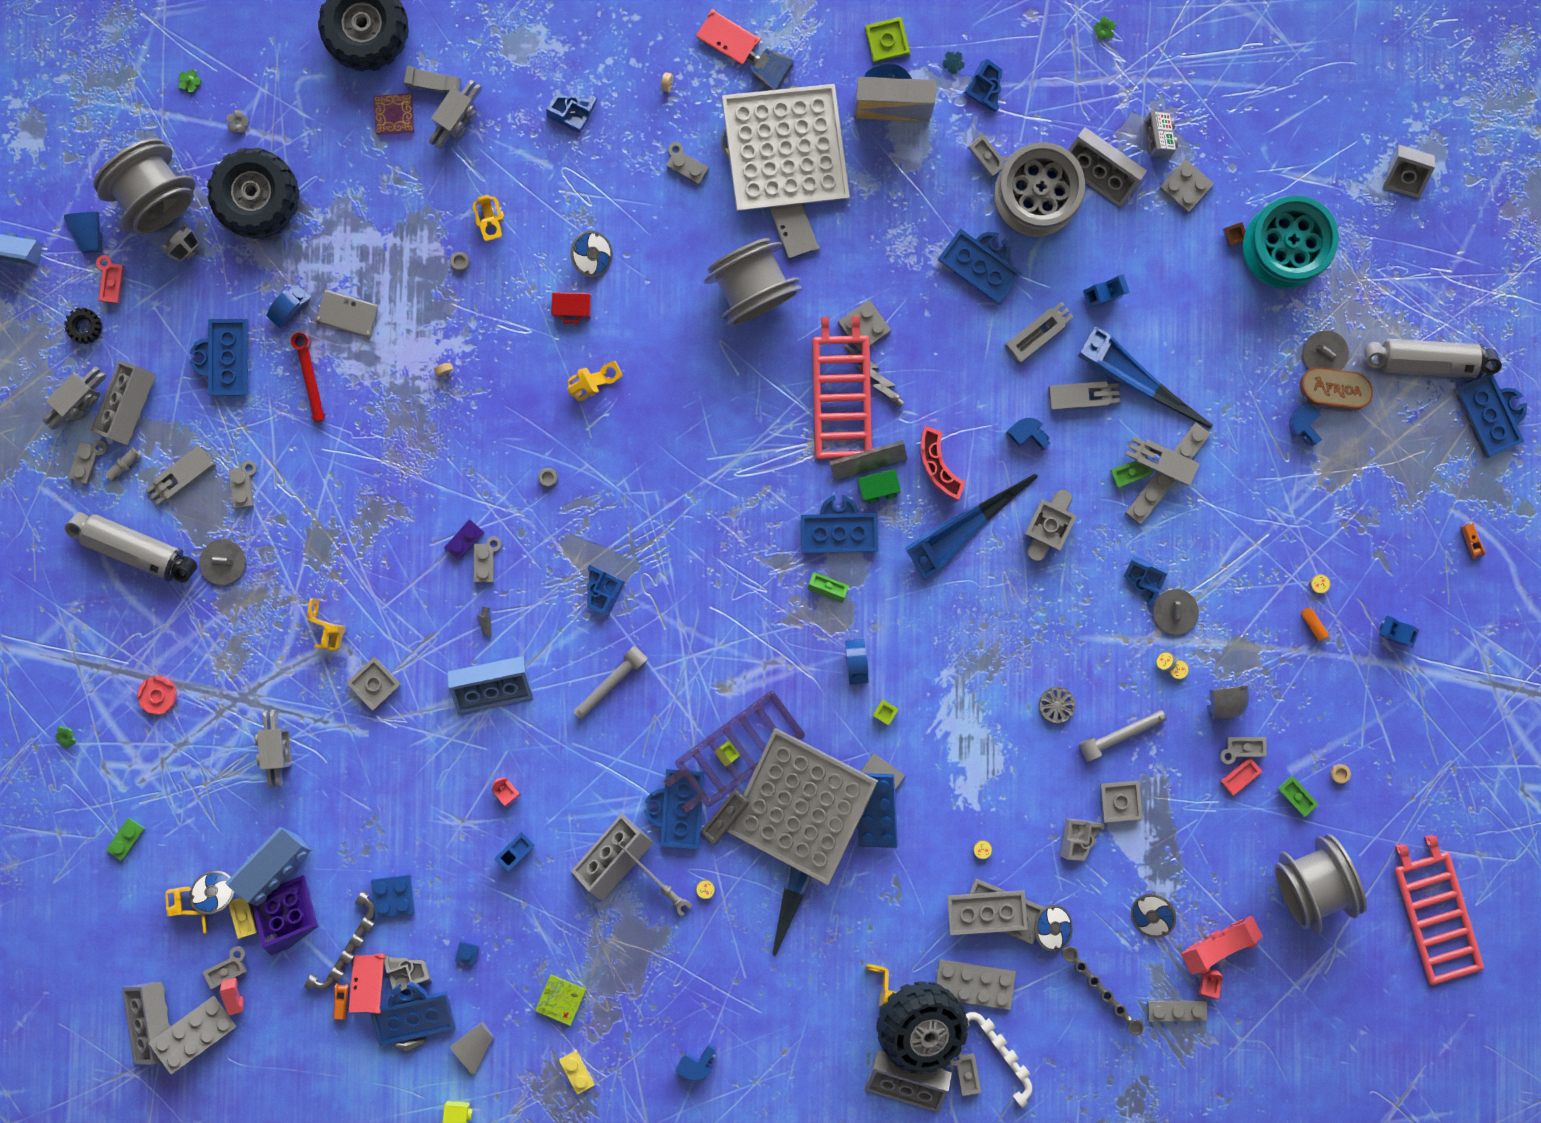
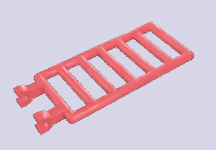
M860 316L851 317L852 336H829V317H821V337H814L812 339L816 459H839L863 452H822V440L864 439V451L872 449L870 339L868 336H860ZM862 343V355L820 356V344ZM862 363L863 374L821 375L820 364ZM863 382V393L821 394V383ZM863 401L864 412L821 414V402ZM864 420V432L822 433V421Z
M1429 835L1425 837V841L1429 847L1431 857L1411 862L1407 845L1399 844L1395 846L1402 866L1395 868V874L1430 985H1436L1482 971L1484 965L1451 856L1448 852L1440 853L1437 836ZM1444 861L1447 872L1409 884L1406 883L1405 872ZM1450 880L1452 891L1412 903L1409 891ZM1455 898L1458 909L1418 921L1415 913L1416 909ZM1461 916L1463 928L1423 939L1420 928ZM1464 935L1467 936L1469 946L1429 958L1426 947ZM1472 953L1474 965L1438 976L1434 975L1432 965Z

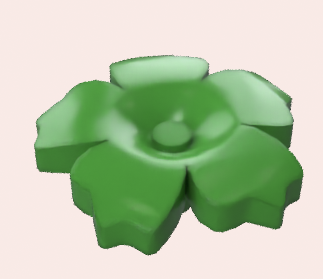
M1102 17L1100 22L1094 25V31H1098L1096 33L1098 39H1112L1115 34L1111 30H1115L1117 24L1115 21H1110L1107 17Z
M193 69L188 71L187 74L183 71L179 74L181 82L178 85L180 89H188V92L191 93L197 89L196 86L201 85L202 80H200L197 72Z
M62 726L57 728L55 737L63 747L69 748L76 744L72 729H66Z

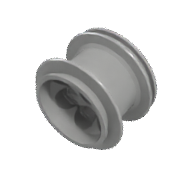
M159 138L146 139L120 151L99 170L94 178L93 187L97 192L98 198L107 202L117 201L125 211L120 222V227L125 232L148 234L159 230L178 218L193 200L195 180L190 176H175L168 166L173 155L172 149Z
M1047 142L1026 145L1015 151L1007 159L996 180L994 200L997 211L1003 221L1018 233L1032 237L1054 234L1063 229L1080 208L1085 195V178L1080 163L1065 148ZM1028 169H1036L1037 175H1030ZM1053 171L1056 174V178H1049L1047 172ZM1023 183L1025 190H1018L1016 184ZM1039 184H1042V188H1045L1042 192H1039V188H1037ZM1054 189H1061L1063 196L1055 195ZM1023 201H1030L1033 207L1030 209L1025 208ZM1048 203L1052 208L1051 211L1043 210L1042 204Z
M770 238L754 241L725 255L708 267L707 270L711 274L705 278L704 284L718 282L730 306V309L721 317L724 320L729 319L726 323L728 327L756 318L785 303L802 291L801 286H796L800 279L792 278L786 280L773 255L781 248V242L769 244L771 242Z
M1327 834L1324 837H1316L1315 852L1293 860L1288 853L1280 852L1279 863L1274 866L1276 880L1286 905L1303 929L1310 928L1314 933L1320 934L1322 932V918L1344 910L1348 916L1357 918L1359 913L1366 912V896L1358 873L1347 852L1333 835Z

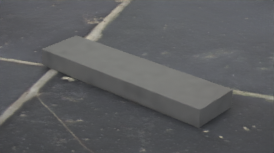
M901 440L829 461L833 478L837 480L908 458L904 442Z

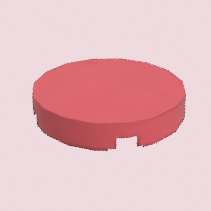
M156 676L143 681L138 689L137 697L141 708L147 713L154 715L164 714L175 705L177 690L170 680Z

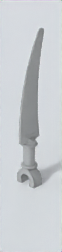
M615 840V842L658 884V886L661 887V892L663 893V895H666L673 902V905L676 906L678 914L682 917L684 915V912L681 910V907L683 905H686L690 909L692 907V904L688 900L678 897L671 890L670 886L664 885L640 861H638L629 851H627L620 843H618Z

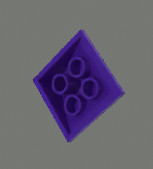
M304 875L281 884L267 896L262 904L258 906L252 904L262 947L271 956L289 949L318 927Z

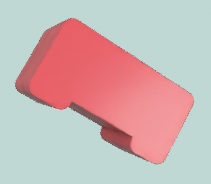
M236 978L221 982L220 995L228 1015L241 1013L244 1008L245 1000L239 994Z

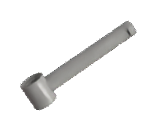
M635 645L623 656L625 661L573 711L580 719L589 713L633 668L637 671L648 660Z
M1160 710L1149 717H1145L1098 740H1095L1094 737L1079 743V747L1086 762L1102 756V750L1166 721L1167 718L1164 712Z

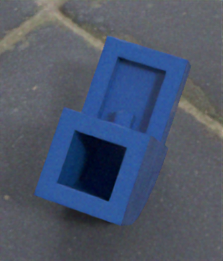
M1123 274L1106 282L1095 284L1083 290L1088 307L1092 308L1120 299L1122 296L1130 293Z
M299 285L294 286L289 291L286 289L271 304L266 316L275 325L282 328L293 320L296 311L307 304L311 296Z
M1309 401L1303 403L1292 413L1289 420V428L1293 436L1301 433L1302 440L1307 445L1314 446L1322 439L1310 424L1319 418L1321 414Z
M1034 418L1021 419L1006 431L1008 436L1018 446L1029 436L1042 450L1050 444L1048 441L1050 439L1043 430L1041 432L1038 430L1043 423Z
M1387 615L1381 623L1379 636L1413 648L1419 629L1415 626L1399 622L1394 617Z
M864 639L845 641L849 684L869 683Z
M521 832L494 860L508 873L535 845Z
M709 1043L700 1059L685 1052L675 1072L693 1081L706 1078L712 1071V1067L707 1065V1063L711 1064L717 1054L714 1053L716 1047Z

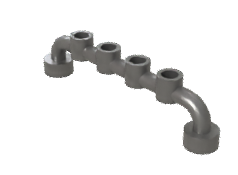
M362 890L355 901V904L360 907L363 904L366 905L368 911L326 980L319 982L317 981L318 976L311 973L303 987L309 990L312 987L321 990L330 987L334 980H340L344 973L341 970L343 965H349L354 957V954L351 952L355 947H360L365 939L361 937L365 930L369 932L374 924L372 918L375 914V906L373 901L368 898L369 893Z
M1066 946L1062 951V957L1067 962H1072L1075 969L1087 978L1088 984L1091 987H1095L1100 993V997L1113 1007L1114 1013L1122 1017L1127 1023L1128 1031L1132 1035H1140L1144 1030L1143 1023L1139 1019H1133L1127 1013L1126 1007L1118 1003L1113 997V993L1101 984L1099 977L1092 974L1087 968V964L1078 958L1077 949L1073 946ZM1080 963L1084 964L1082 969H1078ZM1096 978V983L1091 984V979ZM1106 992L1110 993L1108 998H1104ZM1122 1007V1012L1118 1013L1117 1008Z

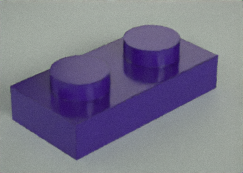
M469 519L444 548L457 560H460L483 535L484 531Z

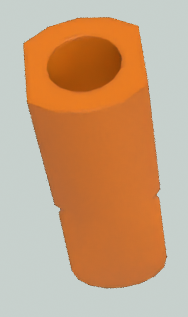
M1474 523L1462 526L1461 530L1471 558L1476 559V556L1486 555ZM1476 543L1478 548L1474 549L1472 544Z
M1310 608L1303 609L1301 615L1307 625H1309L1308 627L1317 641L1328 637L1327 630L1314 610Z
M336 983L333 1019H346L349 984L344 986ZM339 993H344V998H338Z

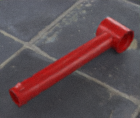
M297 332L291 337V345L298 352L313 416L311 418L314 422L324 421L326 414H324L321 406V399L309 352L312 342L308 335ZM300 337L305 338V344L302 347L297 345V340Z

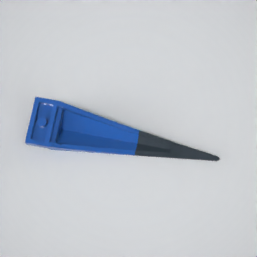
M1097 326L1094 327L1078 357L1093 365V369L1208 428L1213 427L1209 421L1190 408L1152 376L1112 335Z
M1033 474L919 536L918 540L907 546L905 550L922 578L926 580L941 570L980 528L1032 483L1038 475Z
M790 865L787 868L773 956L777 954L812 879L811 876Z

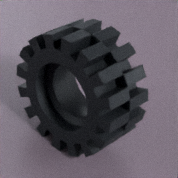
M76 308V311L72 310L70 312V316H66L67 321H64V325H66L65 331L74 341L80 344H88V342H94L95 338H99L98 334L102 332L101 319L92 310ZM81 319H87L91 324L89 331L86 333H80L76 328L78 321Z

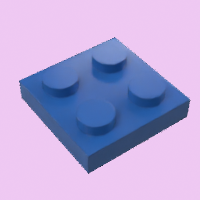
M410 874L371 880L375 918L415 913Z

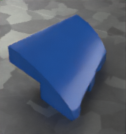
M99 212L65 214L64 219L83 253L102 252Z
M1133 555L1124 577L1129 583L1133 584L1137 593L1143 596L1147 601V605L1152 607L1168 571Z

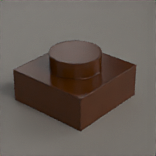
M1243 222L1223 229L1228 246L1231 247L1243 242L1246 232Z

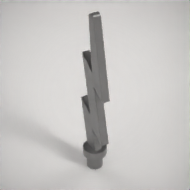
M846 344L844 346L851 355H861ZM870 361V378L879 383L871 385V387L891 399L890 401L900 408L905 403L900 398L901 395L889 389V387H895L896 385L874 371L873 369H879L880 367ZM862 365L855 366V368L863 372Z

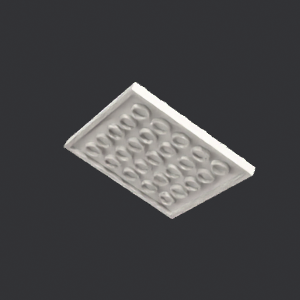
M835 84L722 95L736 211L850 198Z

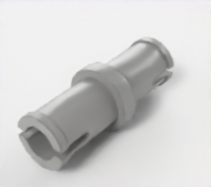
M132 447L122 458L119 457L116 460L117 463L105 472V475L114 482L125 470L128 471L130 469V466L142 456L141 453Z

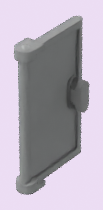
M803 204L769 207L788 259L820 249Z
M325 290L315 323L326 324L366 336V338L370 339L378 305Z

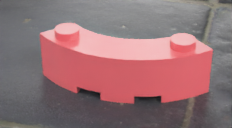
M924 426L920 439V456L925 473L940 492L958 501L966 482L956 477L943 461L941 453L943 432Z
M1253 916L1232 923L1231 926L1223 929L1222 933L1220 930L1206 936V939L1187 948L1181 955L1191 975L1198 972L1201 975L1210 971L1212 965L1228 955L1246 947L1251 949L1257 946L1258 941L1263 935Z

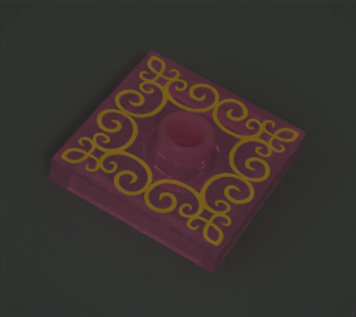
M412 93L374 96L375 131L377 135L415 133Z

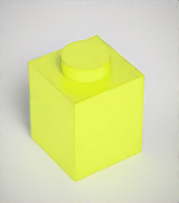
M447 1101L444 1104L443 1123H468V1121L472 1120L473 1109H470V1103Z

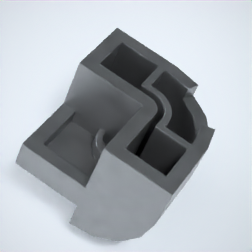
M1242 685L1209 690L1211 705H1207L1208 713H1212L1213 721L1240 716L1245 712L1249 703L1248 686Z

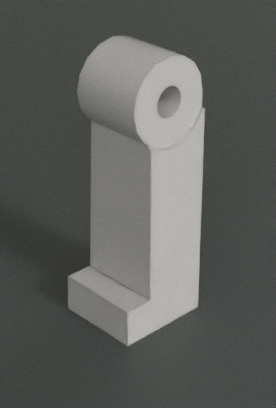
M407 66L404 84L408 88L448 94L452 87L459 91L461 79Z

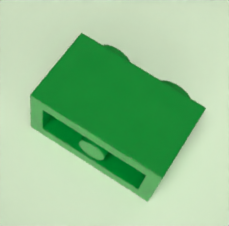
M896 469L857 479L862 501H867L868 504L879 502L878 498L885 496L886 500L896 498L897 494L901 492Z

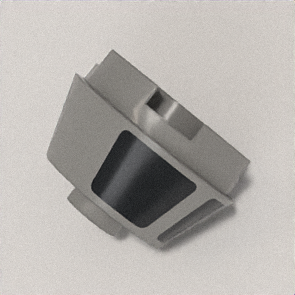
M185 224L181 227L183 232L181 230L177 231L165 243L168 247L163 245L160 248L165 253V256L179 263L185 258L189 260L196 253L194 249L199 244L193 230H190Z

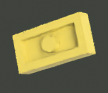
M242 897L232 899L228 906L237 938L258 933L250 903L246 902Z
M577 1050L559 1059L577 1095L595 1085Z

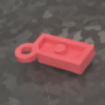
M101 255L96 260L97 267L103 270L98 300L119 304L125 266L112 264L110 257ZM102 260H107L106 266L101 265Z

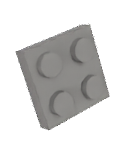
M1185 159L1161 185L1160 189L1188 213L1214 183Z
M870 299L838 321L847 336H852L851 317L860 316V336H868L870 346L891 331ZM862 343L854 344L857 350L861 353Z
M373 657L347 682V685L372 711L402 685L376 657Z
M1138 780L1100 784L1104 823L1143 819L1140 783Z

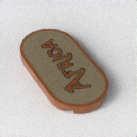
M1315 367L1308 370L1300 379L1302 395L1306 396L1309 399L1307 401L1317 406L1359 410L1368 405L1373 397L1371 383L1364 375L1358 372Z

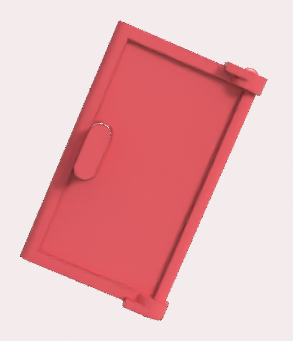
M714 9L710 11L708 18L696 35L698 39L741 65L745 63L749 53L761 40L760 37L751 34L717 13Z
M385 954L353 957L349 1013H381L380 1001Z

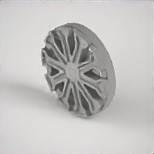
M1052 687L1041 695L1039 710L1046 720L1053 723H1061L1067 721L1073 715L1075 700L1073 695L1065 688ZM1054 690H1057V696H1056V697H1055V695H1054V693H1053ZM1064 691L1065 695L1061 698V692ZM1049 693L1052 699L1047 698L1046 695ZM1068 697H1070V701L1064 702ZM1045 700L1049 704L1043 705L1042 703ZM1072 705V708L1068 709L1065 706ZM1050 708L1047 713H1044V709ZM1062 710L1068 712V716H1065ZM1054 712L1053 718H1049V716ZM1058 712H1059V714H1060V716H1061V719H1060V720L1057 719V717H1058Z

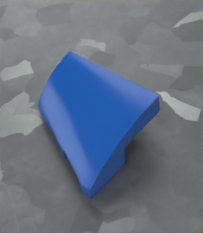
M989 59L983 60L963 93L981 105L995 112L998 111V94L1001 92L1000 79L1002 78V69Z
M555 94L546 109V115L548 118L580 133L593 111L597 97L592 96V99L579 98V95L568 97Z
M589 565L588 571L590 573L587 586L589 597L587 598V607L609 616L625 581Z

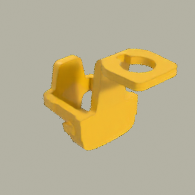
M488 195L478 197L472 207L476 216L475 223L481 229L484 240L490 241L502 237L500 223L504 222L503 211H500L498 200L496 197ZM491 201L495 202L496 209L498 212L497 216L494 215L491 206ZM476 205L482 206L484 219L480 220ZM496 226L497 231L494 235L486 233V227Z
M616 361L604 365L600 372L590 374L587 368H582L578 370L576 375L567 380V390L570 396H573L577 401H584L589 396L592 397L599 392L597 386L614 383L623 374ZM609 367L614 368L616 371L614 378H606L604 375ZM579 377V380L572 384V381ZM581 390H585L587 394L579 397L582 395Z
M311 598L307 610L308 620L324 626L321 644H315L314 647L338 651L346 626L331 624L317 619L320 600ZM331 635L330 646H328L329 636Z
M191 887L167 890L165 894L167 916L182 914L202 915L203 934H207L205 914L199 913L196 910L183 911L181 892L190 891ZM168 893H173L174 905L169 907Z
M866 964L864 969L883 973L882 992L879 998V1006L882 1007L883 1004L888 1002V997L894 992L888 990L889 971L884 967Z

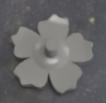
M234 110V114L231 113L226 116L225 120L230 122L227 125L228 130L231 132L243 133L246 131L245 126L248 125L249 120L248 117H243L244 114L240 110Z

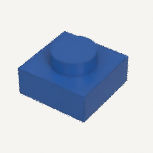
M460 941L455 961L474 966L479 946Z

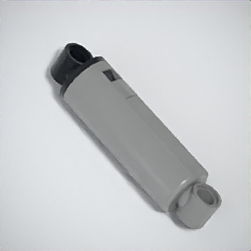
M1386 339L1383 347L1380 343L1372 342L1364 348V355L1368 365L1371 368L1381 367L1384 373L1480 378L1483 372L1493 375L1502 368L1497 352L1491 348L1485 349L1483 344Z
M78 512L64 527L66 534L71 538L79 539L81 546L168 582L174 578L178 582L185 583L197 570L196 561L191 557L183 556L182 549L97 514L88 517L86 514Z

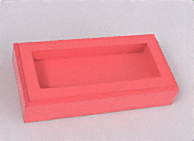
M1248 757L1220 782L1234 796L1260 775L1262 770L1251 757Z

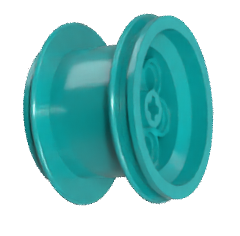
M1301 195L1285 196L1272 201L1253 217L1245 230L1242 249L1248 268L1261 282L1280 289L1296 288L1320 275L1331 264L1339 243L1338 227L1331 212L1317 200ZM1280 220L1286 223V229L1279 226ZM1298 223L1303 225L1306 228V230H1300L1298 228ZM1273 236L1275 244L1269 243L1267 237ZM1291 237H1293V240L1296 241L1293 245L1292 242L1288 240ZM1306 240H1310L1313 243L1312 249L1306 246ZM1276 253L1283 256L1282 262L1276 260ZM1295 255L1301 257L1302 264L1295 262Z

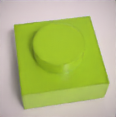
M882 699L872 716L889 726L899 709Z
M728 740L715 750V753L725 766L742 755L731 740Z

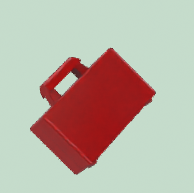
M553 292L551 315L553 317H562L563 324H579L581 318H591L592 296L590 293ZM566 317H577V320H566Z

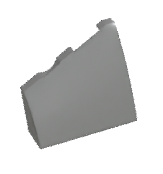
M1066 818L1060 856L1067 860L1084 861L1089 854V849L1097 841L1095 837L1100 829L1104 830L1105 824Z
M385 956L384 964L392 989L401 984V992L408 990L407 982H413L420 986L432 982L425 961Z
M482 1021L453 1043L450 1048L468 1071L474 1075L494 1036Z

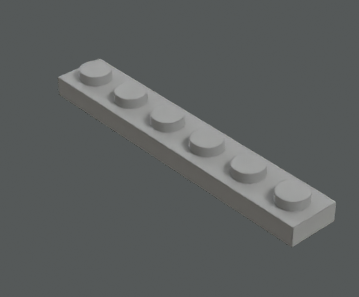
M1195 422L1173 451L1192 459L1211 433ZM1156 472L1125 513L1137 523L1142 524L1175 480Z

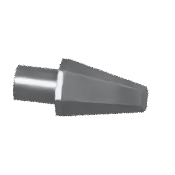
M482 606L481 615H477L484 635L491 637V618L488 617L490 608Z
M426 1037L395 1043V1049H402L404 1053H407L424 1045Z

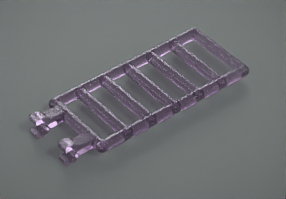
M769 691L675 761V765L679 770L663 782L668 788L683 776L697 795L681 806L686 813L701 801L706 807H711L753 775L758 762L755 763L731 729L741 723L763 753L766 745L749 723L747 717L756 711L772 733L777 727L762 708L770 700L795 732L793 737L798 740L805 737L803 730L774 691ZM724 734L749 767L741 775L716 742ZM707 746L711 747L734 779L726 786L722 784L700 753ZM692 757L696 759L718 790L710 798L684 764Z

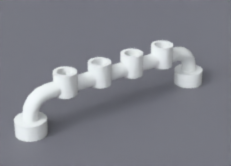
M967 1013L968 1025L970 1026L969 1021L971 1020L978 1022L981 1029L1025 1086L1022 1094L1018 1091L1013 1095L1018 1105L1024 1108L1028 1105L1026 1100L1032 1093V1084L1028 1078L1031 1075L1024 1065L1022 1067L1016 1062L1019 1059L1013 1050L1008 1051L1006 1049L1007 1041L1001 1034L998 1036L995 1034L993 1029L996 1027L989 1018L985 1020L978 1013Z

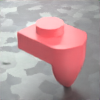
M498 778L494 780L492 792L506 808L521 796L508 779Z
M1210 970L1202 974L1198 995L1219 999L1223 975L1217 970Z

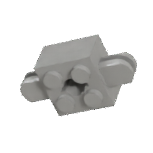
M470 80L462 93L454 87L451 88L431 117L437 129L429 140L430 144H436V148L441 149L449 137L456 140L458 136L461 137L466 129L465 125L468 121H472L477 113V108L473 102L481 92L482 86L479 84L475 86L476 82Z
M98 367L93 368L85 377L72 373L46 400L53 410L43 419V422L46 425L49 424L48 427L54 430L66 418L73 421L80 419L85 413L84 410L97 402L98 396L101 393L96 388L105 380L106 375Z
M1057 491L1051 502L1043 499L1039 501L1023 534L1032 539L1027 550V555L1031 560L1040 561L1044 559L1049 548L1057 552L1061 550L1077 517L1067 511L1072 502V495L1068 491Z
M276 709L271 710L270 713L268 710H264V730H258L255 735V744L259 748L256 761L257 765H260V770L267 769L268 786L272 788L276 783L277 787H282V768L292 766L289 727H278V713Z

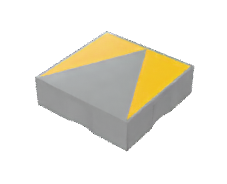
M858 77L855 92L854 119L930 122L935 106L936 80Z

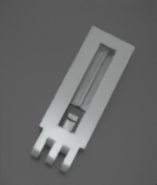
M1063 302L1053 309H1048L1005 344L1019 363L1023 362L1064 329V324L1074 317L1072 314L1066 318L1064 317L1069 311L1068 308L1062 312L1059 311L1064 306ZM1048 319H1050V321L1047 324H1045V327L1048 329L1053 324L1054 326L1051 329H1049L1046 333H1044L1043 330H1041L1040 326L1043 323H1045Z
M1107 381L1051 385L1048 387L1050 411L1105 407L1109 404L1121 403V399H1113V396L1120 395V391H1112V388L1120 387L1119 383L1107 384ZM1097 391L1093 392V396H1101L1102 399L1089 400V392Z
M1132 437L1131 441L1138 445L1129 444L1128 448L1134 450V453L1126 451L1125 455L1135 459L1136 463L1183 485L1190 486L1200 463L1148 439L1144 442L1136 437ZM1156 454L1161 456L1158 463L1146 459V456H1150L1152 459H1154Z
M198 445L153 479L154 484L145 491L148 494L154 490L156 491L150 497L154 500L160 496L155 501V504L159 506L167 499L171 500L216 464L203 447ZM175 477L179 483L168 490L167 487L174 484L171 479Z

